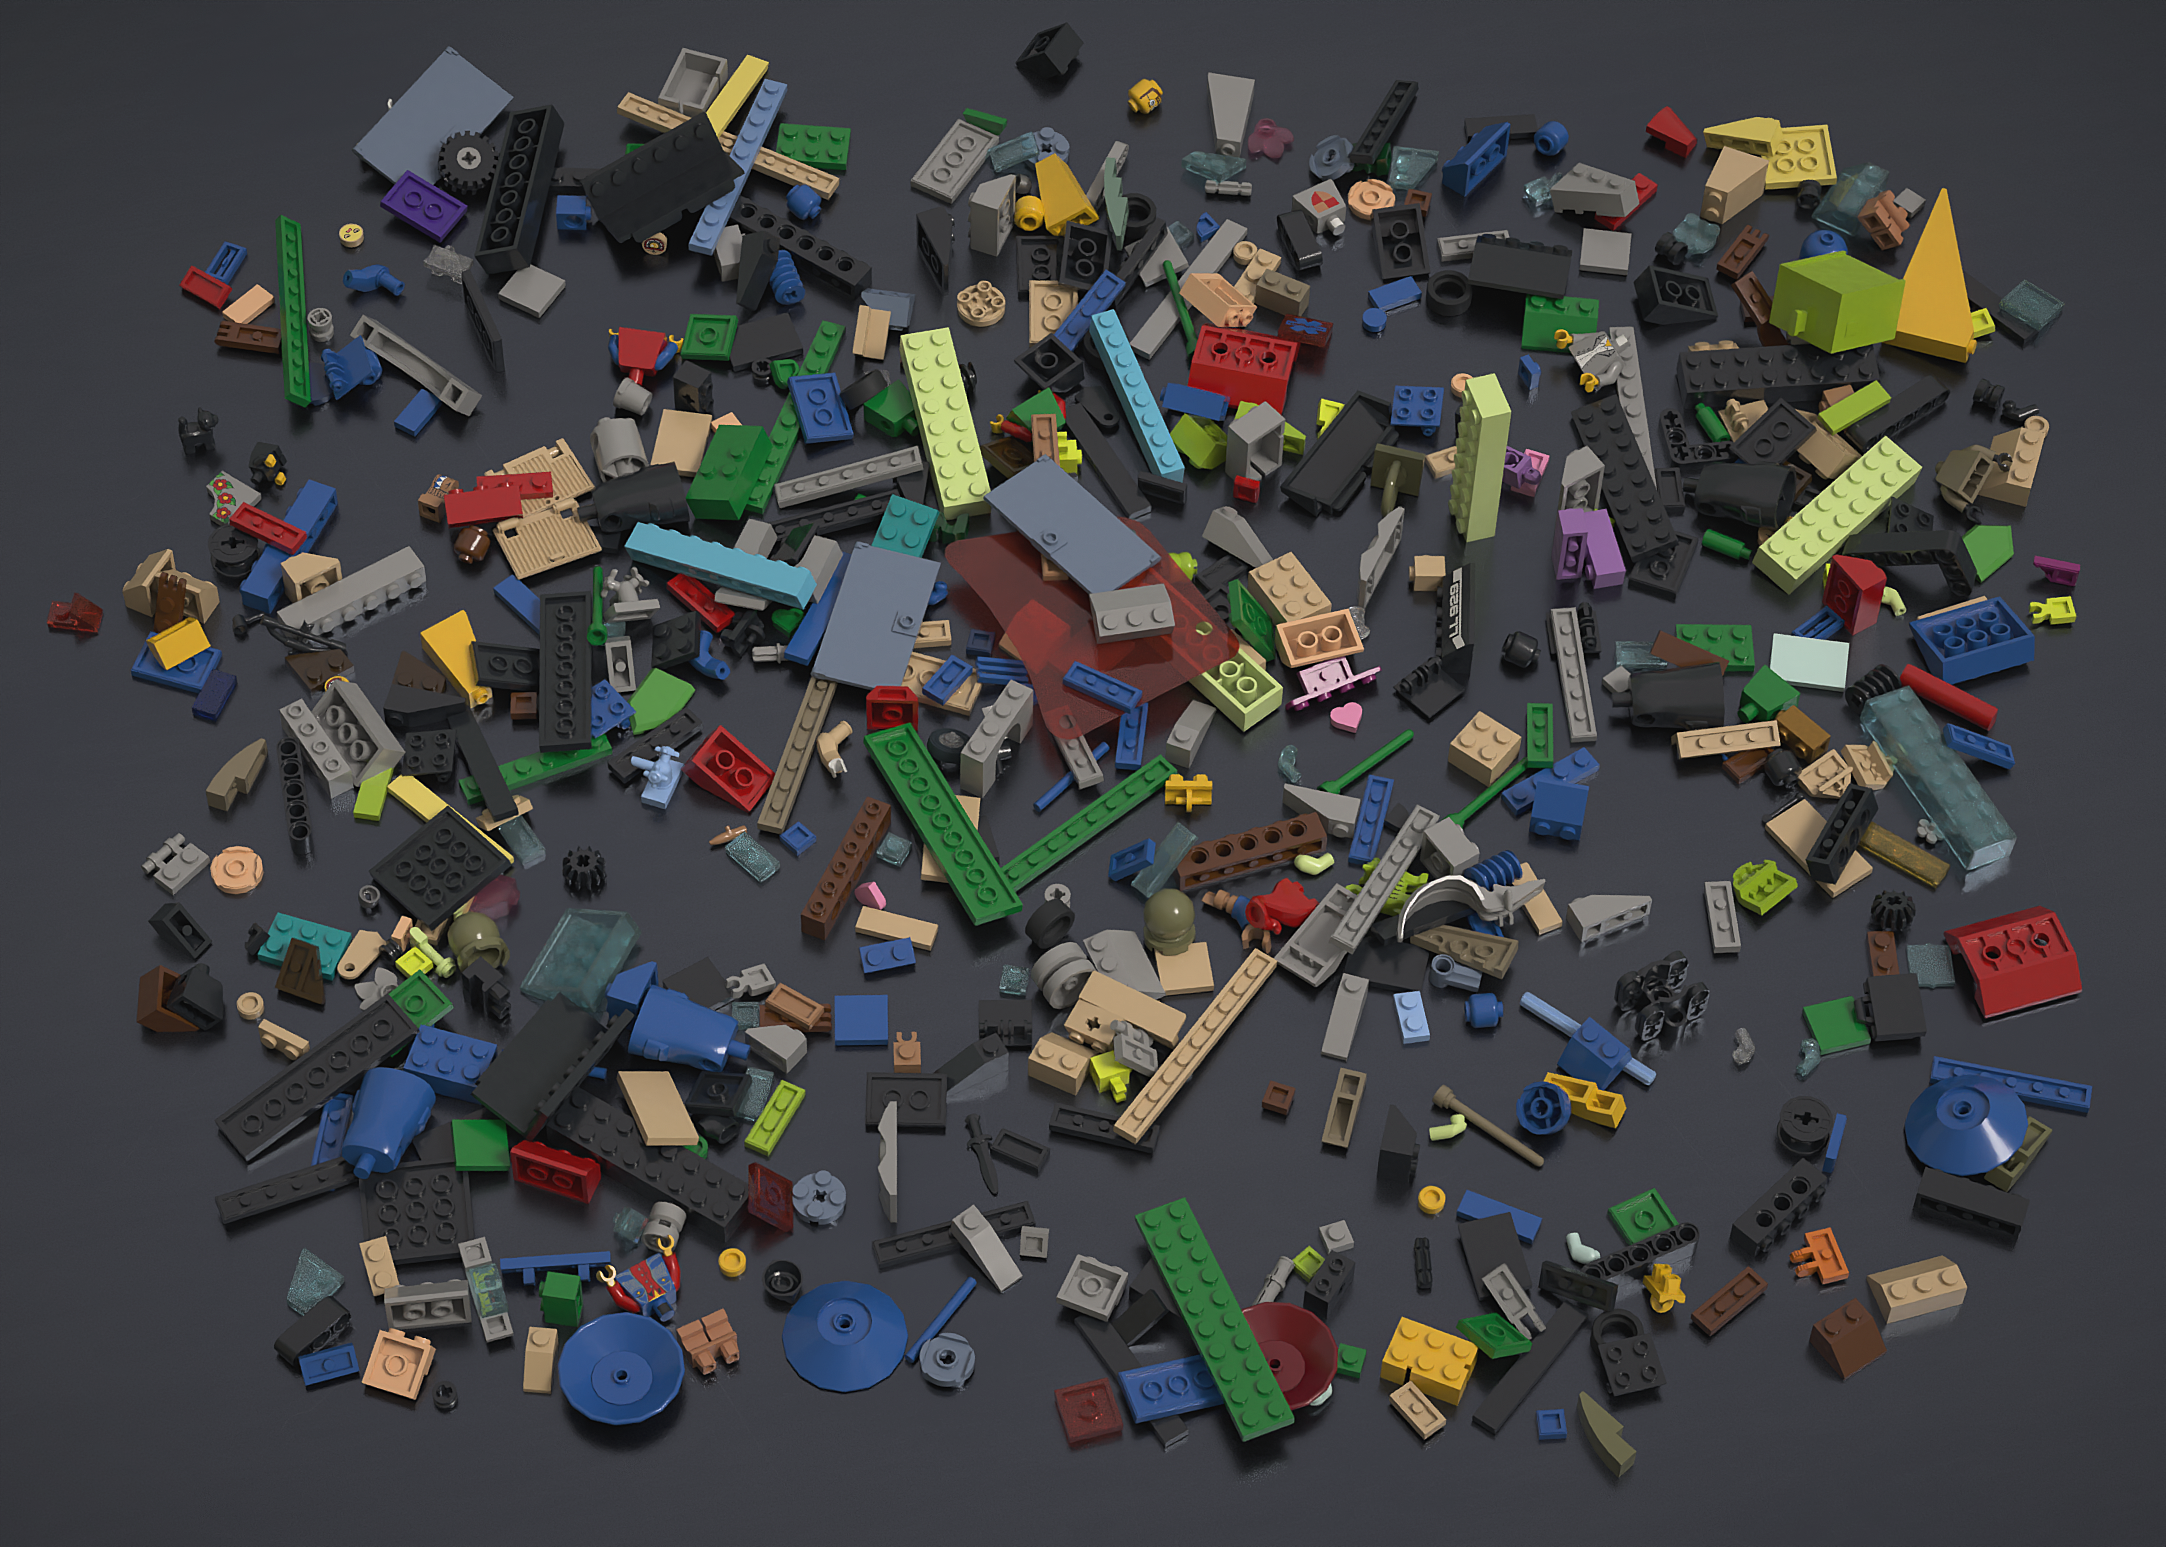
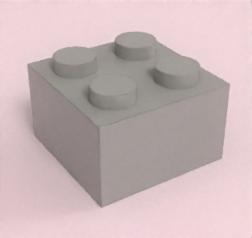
M1450 817L1423 831L1420 861L1435 879L1447 875H1461L1464 877V871L1478 863L1480 855L1478 847L1466 838L1460 825L1455 824Z

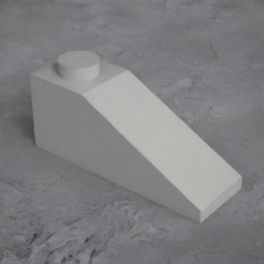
M1225 506L1212 511L1202 537L1255 568L1273 560L1247 521L1239 516L1235 509Z
M1195 700L1190 703L1176 722L1167 740L1165 759L1168 762L1190 768L1217 708Z
M1290 784L1284 785L1282 801L1284 804L1300 815L1317 812L1322 826L1328 834H1333L1337 837L1353 838L1361 799Z
M1589 895L1585 898H1577L1568 904L1566 919L1579 940L1583 942L1649 915L1652 899L1650 896Z
M1343 973L1321 1050L1322 1055L1347 1061L1367 998L1369 979Z
M974 1204L952 1220L950 1232L1000 1293L1022 1278L1021 1272L997 1234Z

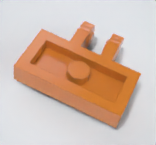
M1830 1227L1805 1233L1804 1241L1807 1247L1796 1250L1789 1255L1792 1263L1803 1262L1810 1257L1812 1258L1813 1262L1800 1265L1795 1269L1797 1276L1800 1278L1817 1272L1823 1285L1847 1279L1849 1276V1271Z

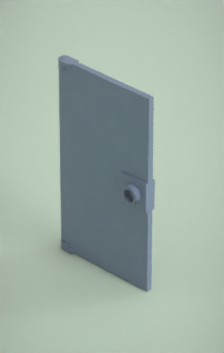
M448 46L352 149V152L393 184H396L403 174L409 170L430 184L435 185L440 179V170H438L439 152L441 151L442 144H446L447 138L450 136L454 138L457 132H460L461 136H463L465 131H470V135L473 136L475 132L481 135L514 97L461 57L457 51Z
M1046 454L983 497L992 508L1024 535L1048 560L1053 561L1088 594L1118 590L1161 560L1159 554Z
M855 542L823 641L811 671V676L868 690H873L876 686H901L941 563L870 546L863 542Z

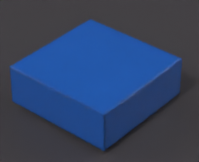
M798 821L780 835V841L796 856H799L816 842V836Z
M1564 1409L1536 1411L1535 1416L1539 1440L1567 1437Z

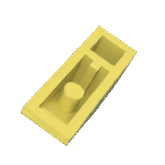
M1761 117L1709 127L1703 131L1707 147L1723 149L1726 146L1745 153L1774 157L1783 136L1779 120Z

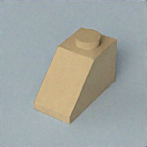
M529 1327L525 1351L524 1392L551 1394L559 1348L557 1329Z

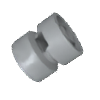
M655 1203L648 1218L649 1222L646 1224L641 1236L642 1243L653 1251L664 1253L656 1246V1240L660 1238L661 1245L666 1248L669 1245L667 1235H671L674 1239V1246L671 1248L673 1252L679 1239V1233L686 1220V1213L672 1203Z

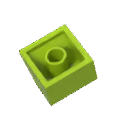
M1184 413L1170 433L1176 449L1186 454L1190 458L1189 462L1198 469H1213L1226 461L1228 435L1211 419Z

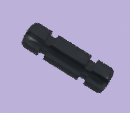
M1418 1237L1414 1243L1416 1272L1418 1275L1417 1284L1421 1289L1432 1287L1433 1282L1429 1251L1430 1244L1429 1239L1426 1237Z

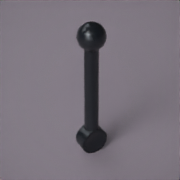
M1798 792L1795 798L1770 815H1763L1762 824L1766 825V823L1796 802L1804 800L1805 795L1802 792Z

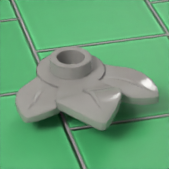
M378 967L375 972V981L355 984L356 993L363 1000L360 1009L364 1011L387 993L389 994L399 985H397L396 975L387 969Z

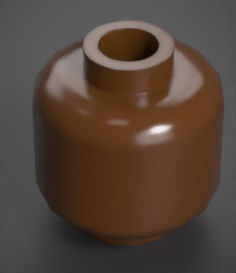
M470 525L469 528L461 529L453 547L454 551L459 555L458 559L470 565L473 561H482L490 546V539L487 537L488 533L473 525Z

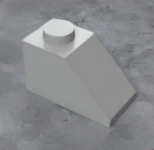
M630 636L607 638L605 652L609 684L617 692L636 690Z
M787 1025L748 1028L745 1031V1044L751 1045L750 1049L786 1074L807 1053V1038L801 1031L793 1030Z

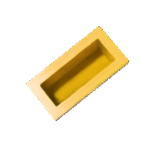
M188 617L146 640L152 654L165 670L210 647L198 619Z

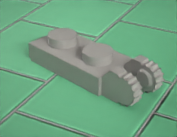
M1505 1263L1482 1278L1513 1325L1515 1324L1519 1332L1530 1340L1532 1336L1528 1328L1521 1322V1319L1528 1314L1537 1329L1541 1332L1546 1329L1544 1323L1534 1311L1536 1308Z

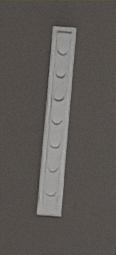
M1227 219L1178 281L1180 289H1182L1190 273H1217L1233 253L1234 246L1245 238L1248 229ZM1171 291L1130 342L1134 353L1149 360L1181 320ZM1184 298L1186 307L1189 310L1192 304Z
M1418 804L1416 805L1333 932L1329 943L1353 954L1421 849L1423 831L1437 824L1440 818L1439 815Z

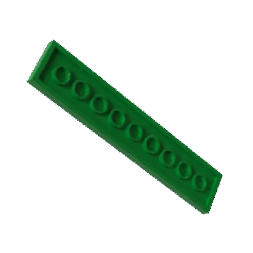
M911 723L864 736L863 744L973 924L976 926L1021 912L1023 908L1021 900Z
M1184 1197L1135 1215V1222L1242 1441L1244 1442L1293 1424L1295 1417L1186 1198Z

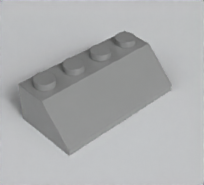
M334 680L311 711L350 767L353 784L356 787H360L363 781L391 767L393 769L405 754L404 749L356 683Z

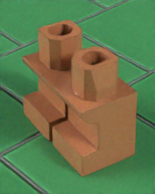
M1891 190L1880 192L1877 197L1868 199L1857 217L1866 230L1871 233L1870 235L1881 250L1901 245L1904 239L1901 233L1910 226L1906 221L1908 215L1906 210L1894 205L1895 196Z
M724 1308L701 1318V1323L698 1319L676 1329L677 1342L692 1368L697 1366L704 1375L717 1368L714 1360L716 1357L722 1355L726 1363L729 1364L740 1358L737 1334L732 1330Z

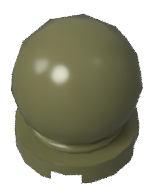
M1163 888L1152 894L1146 901L1143 910L1145 945L1151 951L1153 948L1163 951L1165 956L1179 955L1188 951V946L1196 940L1195 925L1193 924L1195 910L1192 901L1185 893L1177 889Z
M470 911L458 916L451 924L448 931L449 948L457 957V965L461 973L480 956L494 968H497L501 963L503 966L507 964L510 958V951L504 940L500 938L498 926L489 916L484 913Z

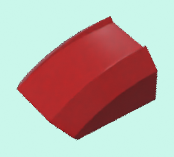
M876 686L866 696L867 729H889L910 722L915 731H918V697L908 686Z

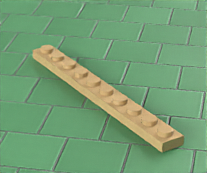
M629 92L617 107V114L663 133L691 119L686 115ZM724 131L719 137V142L723 150L730 155L738 137ZM761 147L752 167L756 171L793 186L808 185L820 197L829 200L839 186L840 178L764 147Z
M1256 948L1253 950L1115 1123L1113 1128L1115 1133L1134 1144L1140 1140L1277 966V960Z

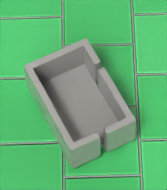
M682 48L658 97V104L690 118L703 111L706 113L724 88L728 79L727 59Z
M1266 401L1259 406L1252 407L1247 414L1240 419L1233 420L1228 426L1225 473L1233 480H1235L1236 475L1257 481L1261 480L1262 476L1250 466V463L1264 476L1282 465L1284 441L1282 434L1285 429V418Z

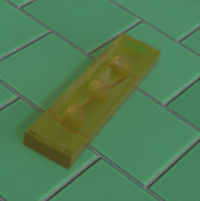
M1872 821L1859 842V845L1934 887L1938 886L1950 868V864Z

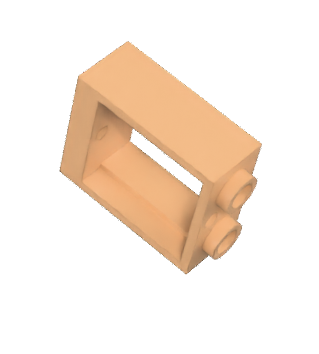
M1190 273L1179 292L1218 327H1246L1253 319V313L1257 308L1256 305L1218 273Z

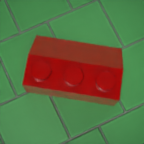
M1836 554L1831 558L1822 602L1845 621L1844 627L1853 636L1877 623L1887 577L1884 571L1870 560Z
M523 1140L515 1145L510 1151L514 1180L587 1204L590 1203L601 1179L600 1164L594 1160L571 1155L568 1151L555 1150L546 1147L543 1143Z

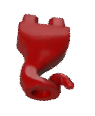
M1284 878L1276 883L1271 894L1253 896L1246 906L1245 914L1246 919L1254 928L1271 930L1278 935L1282 930L1280 923L1290 927H1300L1320 903L1315 898L1308 899L1303 894V886L1298 881L1291 882L1288 878Z

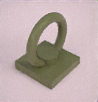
M1377 443L1370 486L1384 488L1380 512L1383 518L1393 511L1398 492L1419 496L1425 454Z

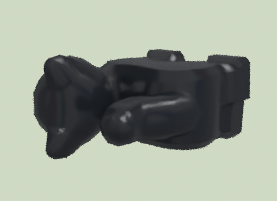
M199 407L198 422H188L183 416L179 417L178 433L186 455L195 453L196 448L194 445L203 443L206 450L216 448L213 428L219 422L217 415L202 410Z

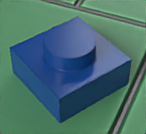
M1529 354L1520 357L1518 374L1529 390L1538 387L1541 376L1540 366L1537 362H1533Z

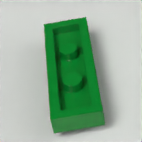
M1527 703V768H1553V704Z

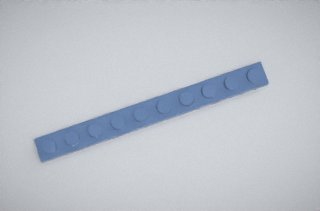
M764 79L729 155L744 170L745 174L733 180L735 189L705 207L689 242V250L712 256L786 95L787 84Z

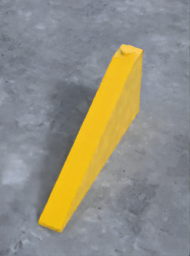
M1942 188L1903 278L1906 282L1895 339L1882 343L1966 363L1969 355L1974 354L1977 341L1974 340V328L1947 189Z

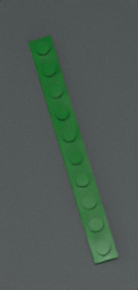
M280 215L275 220L284 395L285 399L306 407L311 402L301 224Z
M822 320L797 376L825 374L828 372L846 333V326ZM790 392L769 436L773 447L748 499L745 510L760 514L764 513L775 489L774 484H777L801 432Z
M1161 754L1004 865L1001 870L1014 891L1016 892L1163 787L1171 774H1177V769Z

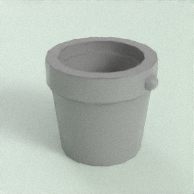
M627 377L622 381L615 394L613 406L643 415L650 405L652 393Z

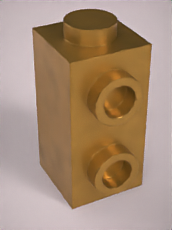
M1795 705L1786 711H1780L1775 717L1774 721L1777 720L1780 742L1785 743L1794 750L1799 758H1803L1811 764L1828 750L1831 735Z

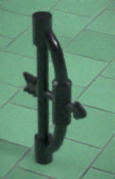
M263 615L260 624L266 626L272 637L283 643L284 646L292 648V651H288V656L297 655V650L303 653H312L341 649L344 652L346 649V643L334 639L328 640L311 634L315 624L308 625L305 620L300 629L280 623L277 619ZM278 628L298 635L299 638L296 640L291 637H284L274 629ZM306 638L327 645L328 648L312 647L310 644L302 641Z

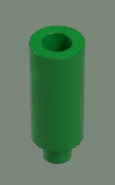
M1703 403L1696 405V418L1711 441H1729L1730 435L1712 408L1705 407Z
M1707 529L1701 543L1704 547L1737 560L1740 557L1749 560L1752 554V550L1745 548V543L1711 529Z

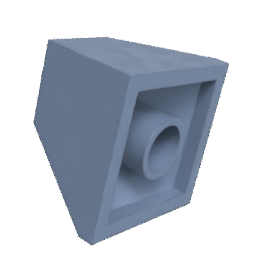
M867 288L862 292L861 297L871 309L891 312L889 329L901 331L903 327L910 325L916 294Z

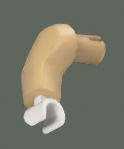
M840 721L829 733H820L816 740L820 759L833 778L837 777V773L847 772L845 764L838 753V744L853 732L850 725L845 721Z

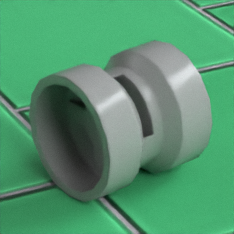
M325 308L313 309L308 314L311 338L317 342L330 340L334 335L330 311Z

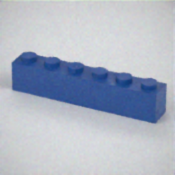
M309 479L304 488L301 487L299 489L296 501L293 506L288 507L283 521L305 531L307 539L294 555L268 543L265 544L262 556L253 563L250 575L240 585L239 592L242 596L243 605L271 614L285 591L281 563L290 557L309 552L338 505L336 488Z

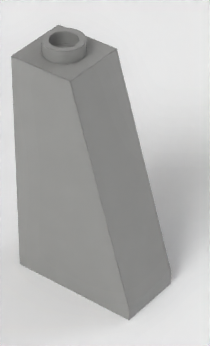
M1208 73L1207 96L1217 155L1240 158L1254 97V79Z

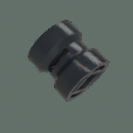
M1667 232L1656 243L1655 252L1661 256H1667V260L1676 265L1683 260L1689 247L1683 241L1678 242L1672 233Z
M1982 378L1974 392L1973 401L1987 403L1988 407L1996 410L2003 397L2005 387L2001 385L1994 386L1990 384L1989 380Z

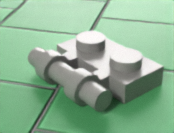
M180 833L173 838H168L163 843V847L156 853H151L146 858L147 861L141 866V869L146 874L153 869L158 871L153 875L154 881L172 895L177 893L210 863L209 856L192 843L182 849L180 845L185 841V838ZM170 854L174 856L167 864L163 862Z
M1113 1020L1110 1028L1117 1034V1036L1113 1037L1115 1061L1150 1078L1153 1077L1158 1071L1157 1051L1150 1048L1153 1044V1038L1140 1028L1134 1029L1126 1021Z

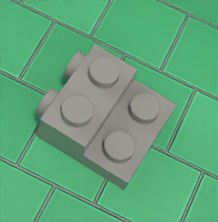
M1078 1254L1057 1295L1056 1303L1107 1322L1114 1306L1118 1305L1128 1284V1273L1117 1266H1109L1098 1262L1093 1257H1085Z

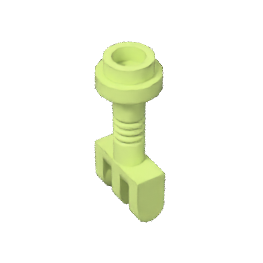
M418 927L410 929L411 948L416 946L437 966L435 972L440 977H450L456 970L454 960L450 957L444 959L428 943V937Z

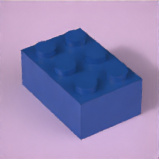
M421 1024L419 1027L420 1032L415 1037L403 1071L416 1075L426 1081L434 1093L481 1105L470 1094L477 1087L475 1083L478 1078L498 1057L497 1044Z

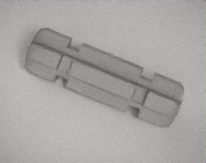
M1207 180L1205 183L1206 193L1219 192L1218 194L1229 195L1241 193V195L1250 196L1252 191V184L1246 182L1238 184V182L1231 181L1216 182V180Z

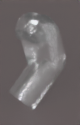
M1741 1028L1735 1032L1740 1045L1732 1053L1735 1062L1738 1064L1747 1063L1756 1049L1747 1029Z

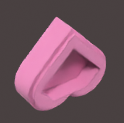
M1353 702L1347 703L1344 707L1334 708L1331 711L1330 722L1336 728L1356 733L1362 717V708L1359 704Z
M875 882L863 883L855 889V896L862 904L878 910H882L886 906V900Z

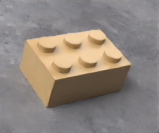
M1292 552L1249 571L1247 590L1272 618V623L1275 626L1331 613L1332 603Z

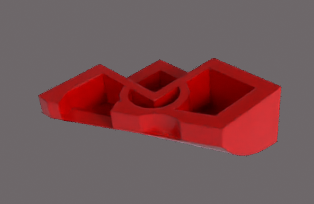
M1668 106L1659 111L1646 126L1647 133L1665 141L1666 149L1684 158L1688 156L1697 144L1698 139Z

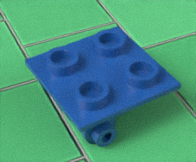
M361 335L337 353L331 351V349L322 351L321 360L325 364L324 370L327 378L330 380L329 386L333 389L336 400L373 373Z
M1395 386L1391 425L1421 426L1423 434L1431 436L1435 432L1436 427H1440L1444 388Z
M605 679L593 686L592 736L596 739L615 726L622 729L628 728L630 726L629 717L636 713L634 708Z

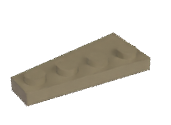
M1441 925L1410 937V943L1439 955H1448L1457 962L1503 979L1518 950V940L1447 925Z

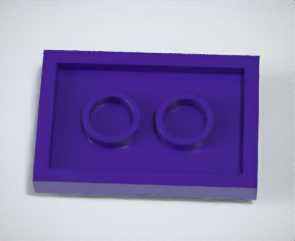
M409 170L403 174L380 203L381 208L440 243L467 212V205Z

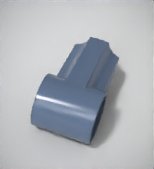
M1441 954L1434 957L1431 963L1429 981L1433 986L1439 988L1450 985L1478 992L1482 971L1454 962L1450 956ZM1440 969V970H1444V971H1446V972H1445V973H1442V972H1439L1438 970Z

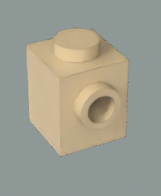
M1414 556V564L1409 566L1408 572L1409 581H1413L1414 591H1437V586H1442L1443 576L1446 575L1445 557Z

